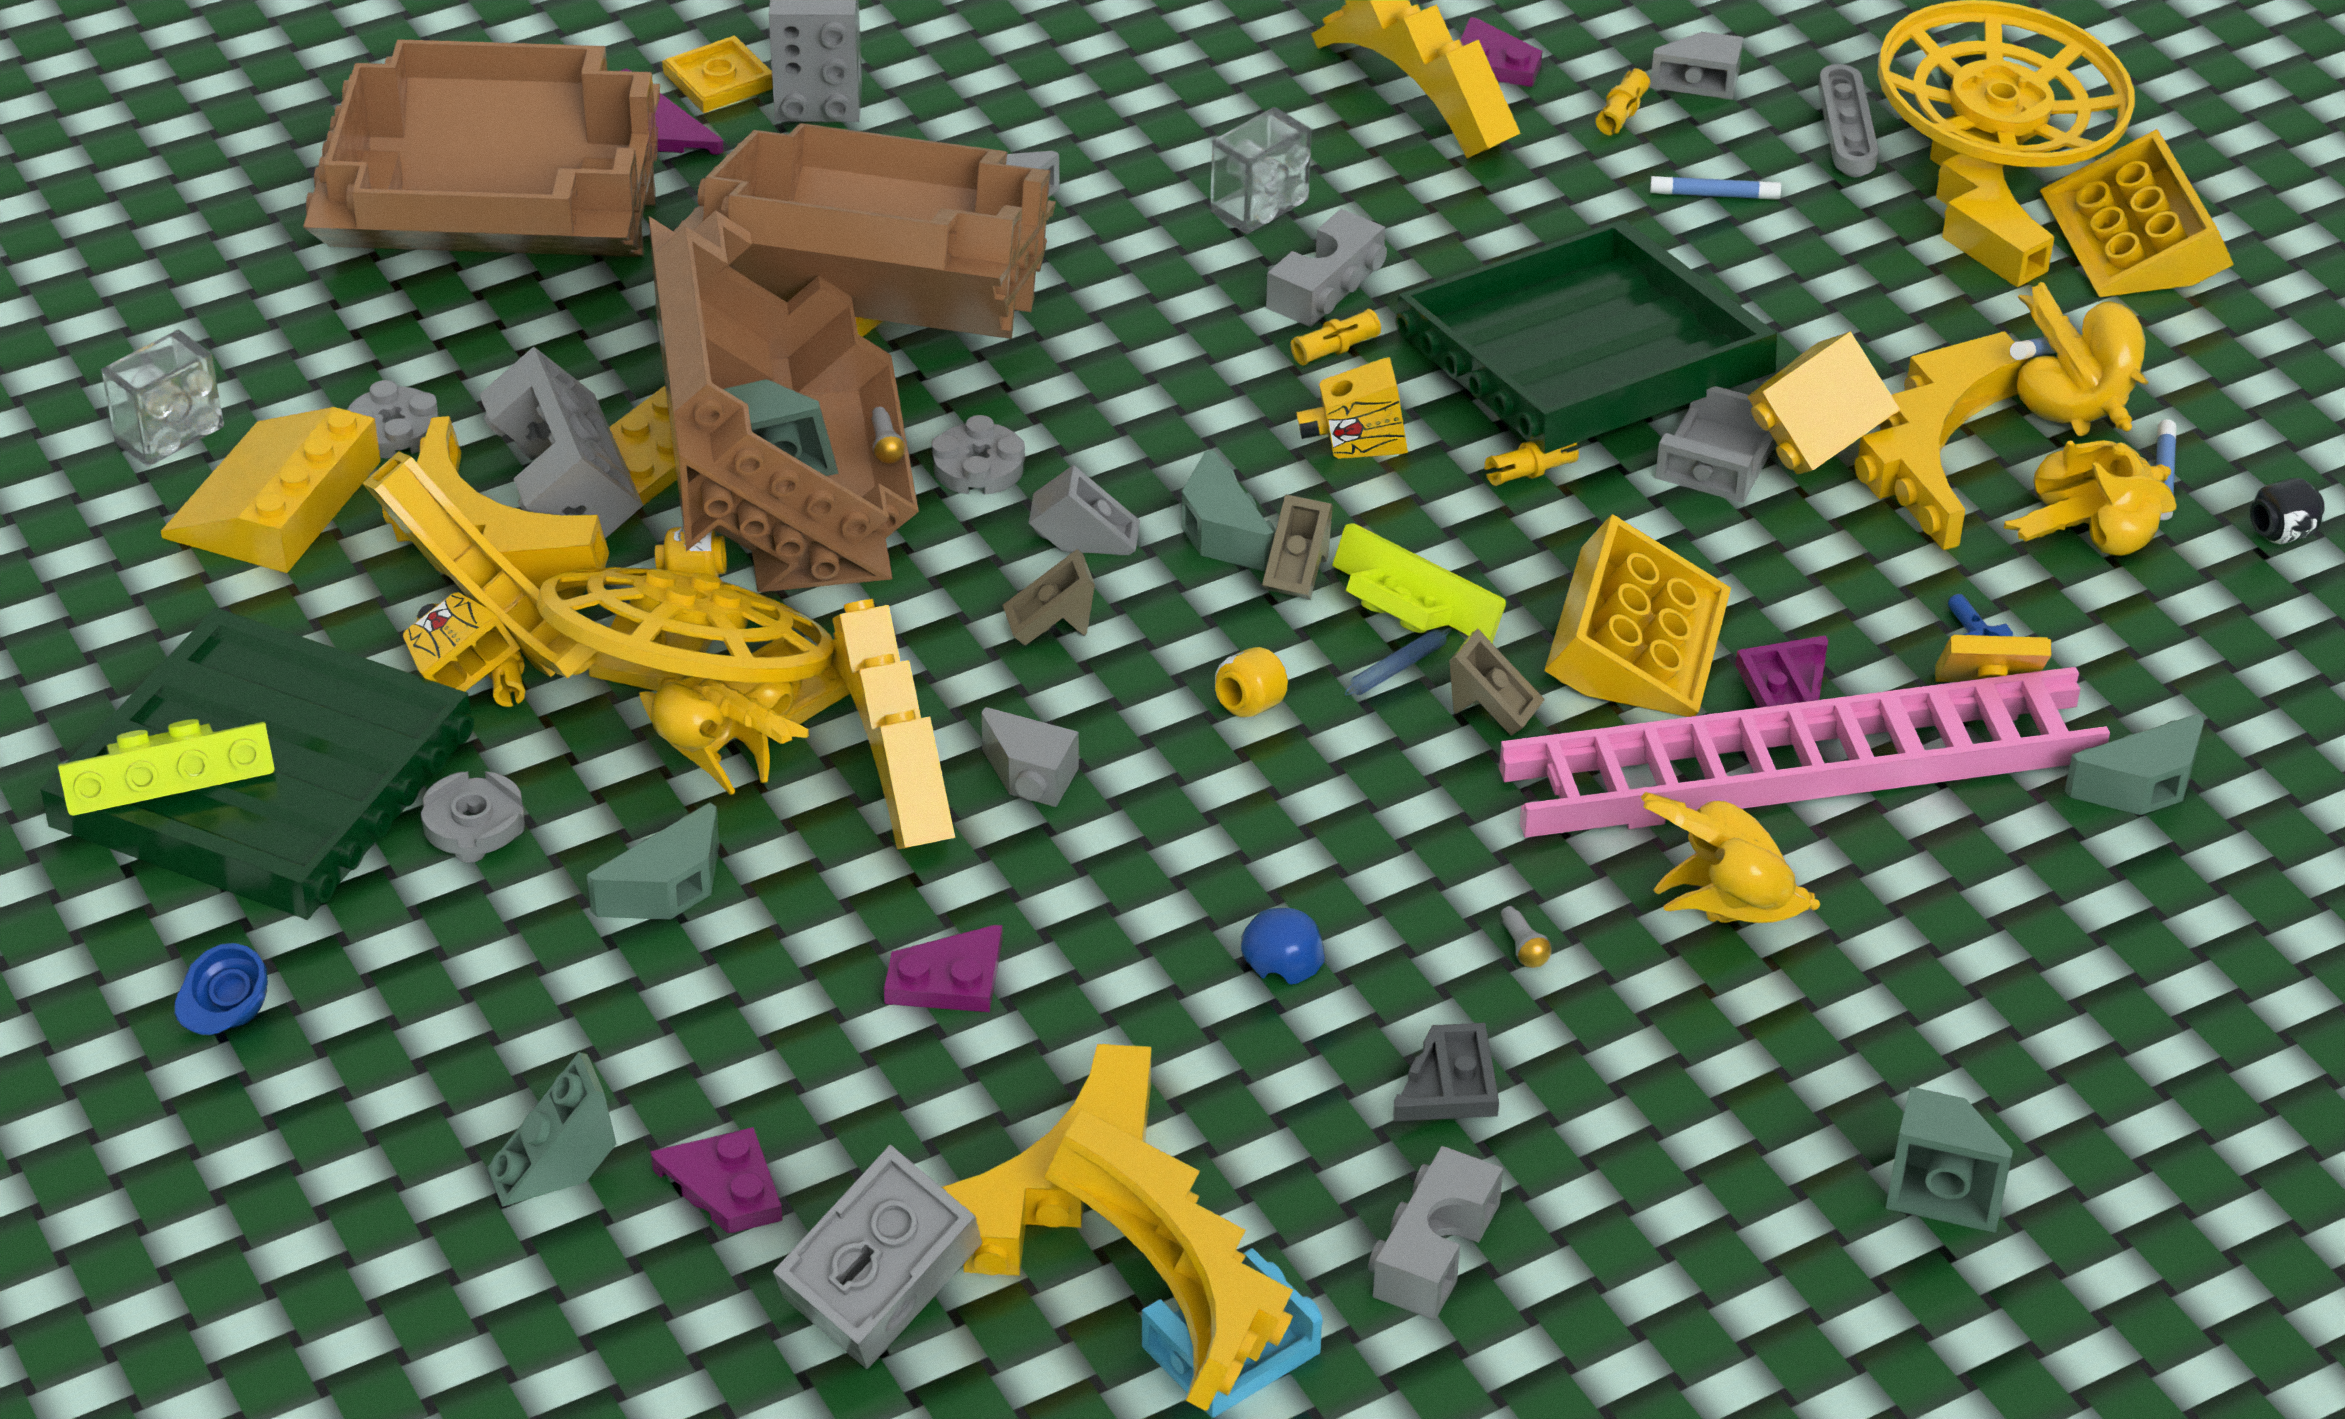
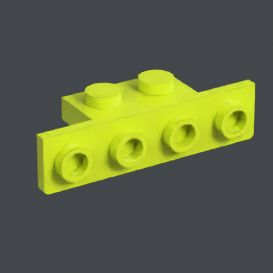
M1355 523L1347 524L1344 527L1332 566L1350 575L1346 592L1362 599L1360 603L1363 607L1378 613H1389L1400 619L1399 623L1401 626L1413 632L1426 633L1427 630L1449 625L1469 636L1478 628L1493 643L1506 606L1504 598Z
M190 719L170 724L168 726L169 732L148 736L147 730L120 734L116 737L118 743L107 745L109 754L58 765L68 813L74 816L271 774L275 768L265 722L213 732L209 724L200 725L199 720Z

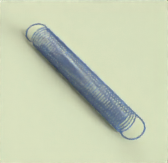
M1437 629L1431 630L1352 678L1354 683L1352 686L1357 685V683L1359 684L1358 680L1363 679L1366 685L1364 684L1363 686L1361 683L1363 692L1358 694L1362 695L1445 645L1444 637L1447 634L1442 635V637L1440 636L1437 639L1438 642H1436L1433 636L1435 632L1433 631ZM1406 651L1408 653L1410 651V653L1412 654L1411 658L1409 657L1408 659V657L1405 654ZM1401 654L1403 655V657H1404V659H1405L1404 662H1403L1402 659L1400 658ZM1389 662H1390L1391 666H1390V668H1389V670H1388L1387 667H1386V665H1387V663L1389 664ZM1374 672L1376 675L1377 673L1378 677L1374 676L1373 680L1371 679L1370 681L1368 678L1369 674L1371 675Z

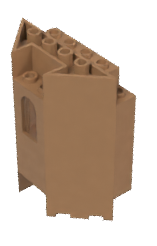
M397 39L392 57H386L385 64L355 63L349 80H344L342 102L341 105L336 106L335 116L331 117L327 141L323 143L319 166L315 168V190L307 194V216L303 228L329 247L644 257L641 220L644 206L655 205L656 197L653 164L654 161L657 162L658 127H656L655 115L660 99V84H653L652 72L607 71L605 46Z
M799 123L789 135L753 130L741 143H738L737 147L730 154H727L725 159L715 166L705 179L701 180L698 189L699 206L685 220H682L674 232L678 233L685 226L691 230L695 229L716 210L748 230L751 234L752 245L728 266L785 302H788L812 280L820 276L852 296L855 317L1012 339L1014 310L1031 312L1035 297L1036 272L1041 270L1047 244V238H1045L1046 222L1050 217H1053L1056 201L1048 200L1050 170L1007 165V151Z
M715 210L695 229L691 230L685 226L678 233H675L649 216L656 316L686 552L713 529L752 551L758 592L893 579L886 538L917 514L919 510L892 356L858 335L852 296L822 277L817 276L793 298L785 302L728 266L752 245L748 230ZM768 379L819 401L837 463L838 474L825 476L753 433L748 404L723 389ZM876 407L885 408L886 412L890 415L894 431L904 439L905 452L902 458L895 463H883L873 453L872 446L876 434L871 418L872 411Z

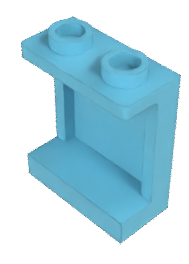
M1253 1248L1243 1253L1246 1256L1242 1263L1293 1290L1283 1310L1293 1315V1318L1278 1347L1267 1342L1257 1362L1248 1357L1246 1358L1244 1366L1228 1396L1217 1391L1206 1412L1212 1419L1320 1354L1323 1318L1319 1308L1312 1299L1306 1296L1302 1297L1286 1281L1282 1271L1276 1264L1266 1262ZM1159 1299L1142 1309V1347L1188 1393L1193 1378V1345L1186 1320L1181 1309L1174 1313Z

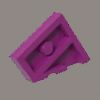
M1824 635L1737 650L1735 665L1757 707L1819 700L1828 638Z
M992 925L892 951L884 986L885 1004L990 1012L1003 941L1002 925Z
M754 1127L650 1151L653 1172L660 1178L665 1174L671 1177L682 1187V1196L695 1207L706 1210L710 1214L711 1220L728 1234L783 1221L782 1206Z

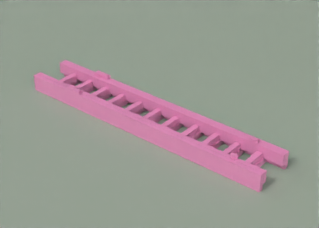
M2076 667L1501 741L1499 770L1504 782L1548 777L1554 794L1559 796V799L1521 805L1519 824L1524 838L1624 824L1627 825L1628 829L1664 825L1665 818L1643 807L1645 802L1640 797L1645 792L1683 802L1687 808L1695 811L1710 801H1726L1744 809L2070 765L2072 754L2086 748H2093L2108 743L2110 732L2107 726L2068 731L2058 709L2077 707L2080 687L2077 683L2079 672ZM2030 713L2041 735L2021 738L2013 721L2017 720L2020 714ZM1983 719L1993 741L1973 744L1963 722ZM1936 726L1946 748L1925 750L1915 728ZM1888 732L1898 754L1874 757L1864 735ZM1839 738L1849 760L1824 763L1815 741ZM1793 744L1802 767L1776 770L1767 748ZM1745 751L1754 773L1727 776L1718 754ZM1696 757L1705 779L1678 783L1670 760ZM1648 763L1657 786L1629 789L1621 768ZM1600 770L1608 792L1580 796L1571 773Z

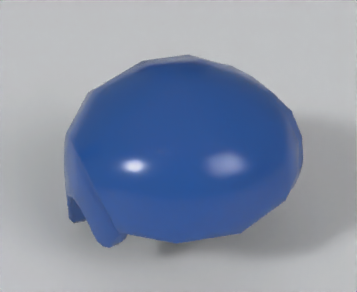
M1270 908L1261 911L1247 925L1241 936L1243 958L1264 979L1268 973H1278L1287 983L1297 984L1315 975L1325 962L1324 945L1318 926L1307 914L1294 908Z

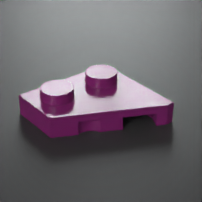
M1470 17L1460 40L1462 45L1464 46L1479 40L1498 82L1533 87L1541 67L1542 50L1477 18Z

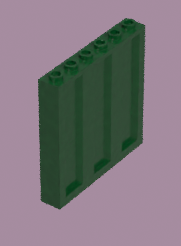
M1624 219L1398 294V313L1395 317V323L1399 334L1442 368L1451 378H1454L1471 392L1475 398H1478L1494 411L1499 418L1518 431L1524 439L1538 445L1544 454L1707 397L1706 390L1715 386L1730 389L1776 372L1777 332Z
M215 607L66 763L109 754L107 745L118 743L116 737L120 734L147 730L148 736L169 732L168 726L175 722L197 719L200 725L209 724L213 732L265 722L275 768L274 772L74 816L70 815L67 810L59 770L40 790L48 827L308 920L322 903H326L331 899L335 888L351 870H355L360 865L364 855L373 844L388 833L391 824L406 806L414 803L419 791L432 776L441 772L446 760L458 746L464 744L470 738L474 727V719L471 716L467 692Z

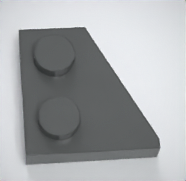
M1486 1024L1432 1025L1423 1042V1052L1416 1056L1409 1070L1408 1082L1402 1094H1397L1394 1099V1122L1498 1116L1499 1097Z

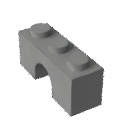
M1340 209L1317 229L1316 258L1306 257L1292 251L1267 272L1266 308L1312 327L1325 314L1331 313L1336 304L1347 294L1354 292L1360 283L1373 271H1377L1382 267L1387 256V248L1384 246L1385 226Z
M1441 1146L1431 1165L1423 1164L1420 1167L1413 1185L1412 1198L1409 1203L1400 1202L1392 1219L1390 1236L1387 1241L1379 1240L1371 1253L1368 1271L1374 1273L1373 1298L1436 1320L1457 1282L1460 1254L1459 1243L1441 1236L1457 1235L1479 1243L1500 1206L1503 1167Z

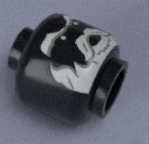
M2290 478L2261 488L2250 507V518L2258 534L2265 537L2271 543L2285 544L2316 533L2322 523L2325 504L2322 495L2306 480Z

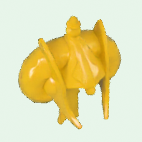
M2040 282L2037 286L2032 287L2033 296L2019 295V300L2026 304L2037 327L2042 331L2051 349L2057 353V357L2037 356L2031 358L2021 367L2018 372L2017 392L2022 402L2033 414L2044 420L2061 424H2072L2078 436L2088 434L2091 421L2105 415L2110 416L2117 429L2129 432L2132 429V418L2125 408L2129 394L2137 382L2143 385H2148L2149 383L2141 372L2146 341L2143 329L2136 315L2122 304L2111 301L2101 302L2086 313L2083 319L2082 335H2080L2069 321L2068 316L2063 315L2045 283Z
M2102 440L2074 444L2073 441H2068L2063 450L2047 455L2034 474L2035 492L2040 500L2049 506L2034 510L2028 515L2015 520L2005 521L2003 528L2018 531V539H2023L2026 542L2036 537H2043L2053 533L2058 529L2065 530L2066 527L2087 523L2089 524V534L2092 542L2101 552L2117 556L2129 555L2143 548L2153 539L2159 527L2161 513L2172 512L2176 509L2177 505L2171 489L2163 483L2170 476L2171 469L2162 464L2150 467L2146 459L2140 457L2138 452L2122 442L2117 444L2112 441Z
M665 675L657 678L656 684L659 690L656 693L649 691L639 692L644 709L659 736L667 740L674 748L709 773L730 795L736 791L724 769L719 764L721 756L717 752L733 738L736 737L744 742L754 754L760 782L767 783L770 768L768 737L780 744H784L788 741H793L792 737L807 738L809 736V729L786 718L794 701L791 682L746 683L694 676L678 680L670 675Z
M1645 792L1640 797L1645 802L1643 805L1645 809L1688 831V840L1696 852L1666 874L1653 890L1655 893L1661 894L1672 887L1682 884L1702 886L1703 888L1685 893L1664 905L1663 909L1665 911L1685 909L1707 911V918L1711 922L1718 920L1721 923L1740 920L1753 923H1773L1794 917L1803 911L1809 910V908L1811 910L1819 908L1820 902L1814 899V893L1808 892L1803 887L1796 886L1795 874L1786 863L1770 834L1754 817L1743 809L1726 801H1710L1695 811L1687 808L1683 802Z

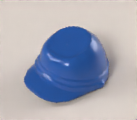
M236 943L219 944L205 951L195 962L190 964L184 982L176 997L174 1014L178 1022L183 1027L197 1034L213 1035L228 1028L244 1025L253 1019L263 1006L268 985L267 968L259 954L247 946Z

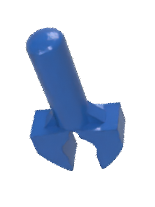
M1955 594L1949 599L1948 607L1968 632L1963 635L2013 636L2012 630L2006 623L1997 626L1986 625L1964 595Z

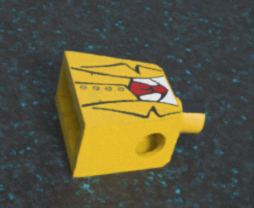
M1390 357L1323 379L1319 383L1323 407L1296 412L1301 438L1305 439L1328 434L1333 456L1338 459L1408 453L1398 387Z
M459 592L451 594L440 604L431 603L423 606L417 614V622L406 629L403 634V638L418 671L424 678L464 692L520 649L518 643L493 611Z

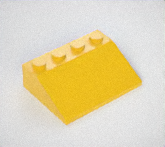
M2158 129L2040 189L2044 200L2099 297L2192 286L2234 265L2218 228Z
M330 407L257 421L161 530L162 538L288 573L381 462L375 418L349 410Z
M1611 514L1581 547L1544 671L1585 696L1686 717L1696 716L1700 710L1731 587Z

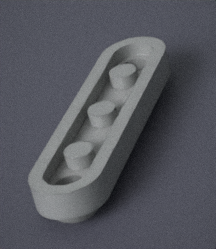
M1833 64L1826 66L1820 72L1818 91L1833 162L1836 168L1845 175L1861 177L1871 173L1876 168L1878 158V145L1862 75L1856 68L1849 65Z

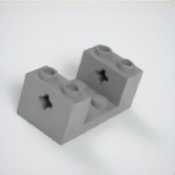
M532 347L479 394L486 410L484 420L487 425L501 437L507 434L515 440L516 445L525 456L534 460L514 478L521 496L518 504L522 510L561 516L598 515L604 537L607 538L643 506L595 394L538 349Z

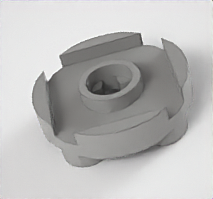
M382 380L372 384L370 392L358 397L347 409L351 412L375 418L380 458H391L396 454L395 450H403L409 447L411 454L419 452L420 440L426 436L431 418L438 417L437 401L433 394L410 387H397L396 383L389 380Z
M972 416L966 421V424L952 427L933 439L932 459L934 475L942 485L958 493L969 494V487H984V494L1001 492L1013 486L1022 476L1023 463L1025 461L1024 441L1010 429L994 424L993 420L988 416Z
M468 771L459 772L444 777L433 784L424 795V807L421 812L423 831L428 841L442 851L454 853L458 860L471 863L481 860L486 853L505 846L516 836L523 833L525 820L521 791L513 781L501 774L485 771L486 779H469ZM466 811H469V812L474 813V814H475V813H479V814L473 815V816H467V815H464L463 813L466 812Z

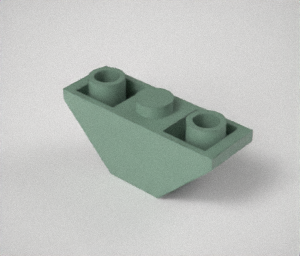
M1214 450L1204 452L1182 490V530L1201 556L1266 571L1276 532L1274 525L1269 520L1265 521L1259 513L1253 496L1250 493H1245L1240 487L1233 469L1229 465L1225 466Z
M2198 713L2072 754L2065 792L2070 798L2138 815L2182 802L2197 755L2205 719Z
M709 802L588 873L587 882L591 912L596 917L671 920L709 897L712 893L719 850L717 807Z
M577 1053L487 1167L502 1207L585 1183L617 1144L605 1094L588 1054Z

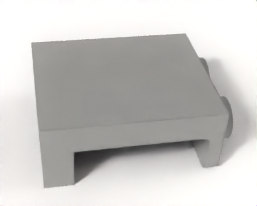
M1715 386L1706 390L1707 397L1690 402L1689 410L1674 435L1664 433L1659 442L1655 478L1744 503L1776 442L1770 432L1763 430L1753 418L1751 413L1753 406L1747 398L1749 395Z

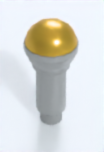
M876 407L872 411L871 418L876 434L872 446L873 453L883 463H895L902 458L905 452L904 439L894 431L890 415L886 412L885 408Z
M1505 907L1501 912L1504 926L1515 941L1518 961L1526 967H1541L1551 956V944L1548 938L1532 930L1523 915L1518 910H1515L1514 907Z

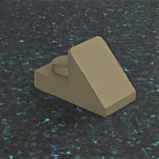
M1285 494L1262 583L1265 590L1311 600L1320 562L1326 563L1328 560L1332 504Z
M1076 549L1003 604L1013 636L1024 646L1049 630L1052 625L1062 618L1082 635L1085 636L1087 634L1095 583L1085 557L1080 550Z
M1478 628L1469 635L1449 660L1452 701L1455 714L1478 700L1512 736L1526 725L1545 700Z

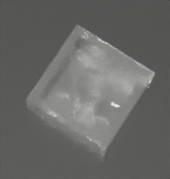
M1273 107L1212 140L1211 213L1243 233L1249 234L1308 201L1311 128L1278 108Z
M179 329L101 369L115 443L147 467L224 427L212 353Z

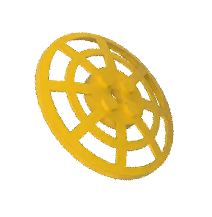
M1963 0L1925 7L1909 14L1895 24L1886 35L1878 58V78L1882 91L1891 106L1905 121L1925 136L1945 147L1992 163L2018 167H2052L2088 160L2105 152L2120 140L2128 128L2135 106L2134 87L2130 76L2121 61L2105 44L2067 20L2018 4L1986 0ZM1983 22L1985 41L1959 42L1940 48L1925 31L1953 23ZM2002 25L2015 26L2039 33L2066 45V47L2050 59L2030 49L2002 43ZM1910 38L1927 55L1917 66L1913 80L1890 71V64L1894 54ZM1984 54L1986 59L1968 63L1963 67H1960L1952 60V58ZM2003 56L2026 62L2039 69L2034 72L2025 66L2003 61ZM2083 56L2104 75L2113 89L2114 95L2089 99L2080 81L2066 68L2077 58ZM1937 66L1953 79L1950 90L1926 85L1929 74ZM2054 78L2057 79L2068 90L2073 100H2054L2053 90L2048 83ZM1896 88L1914 94L1921 110L1932 122L1914 110ZM1929 99L1951 104L1958 117L1946 121L1933 108ZM2117 108L2118 117L2112 132L2096 142L2080 138L2088 126L2091 112ZM2051 114H2077L2075 123L2066 133L2047 124ZM1976 127L1997 136L1998 143L1975 137L1964 131ZM2035 133L2050 141L2033 145H2017L2015 136ZM2064 146L2073 148L2067 151L2049 152Z
M618 567L575 570L552 576L544 581L539 590L537 608L543 619L567 637L597 651L632 663L688 676L746 683L798 681L823 673L831 665L834 650L831 635L809 617L776 600L746 588L723 582L719 577L706 573L690 574L662 569ZM604 585H632L633 587L606 590ZM580 586H586L588 592L586 595L562 600L557 594L559 591ZM623 600H630V605L623 602ZM600 604L609 611L640 623V625L631 635L599 624L579 614L576 610ZM748 620L763 626L745 629L748 625ZM792 628L799 630L800 632L811 638L817 644V646H815L813 643H811L810 641H808L807 639L793 631ZM661 630L696 638L724 641L731 656L692 651L652 641ZM783 637L804 651V653L779 657H753L745 642L770 641Z

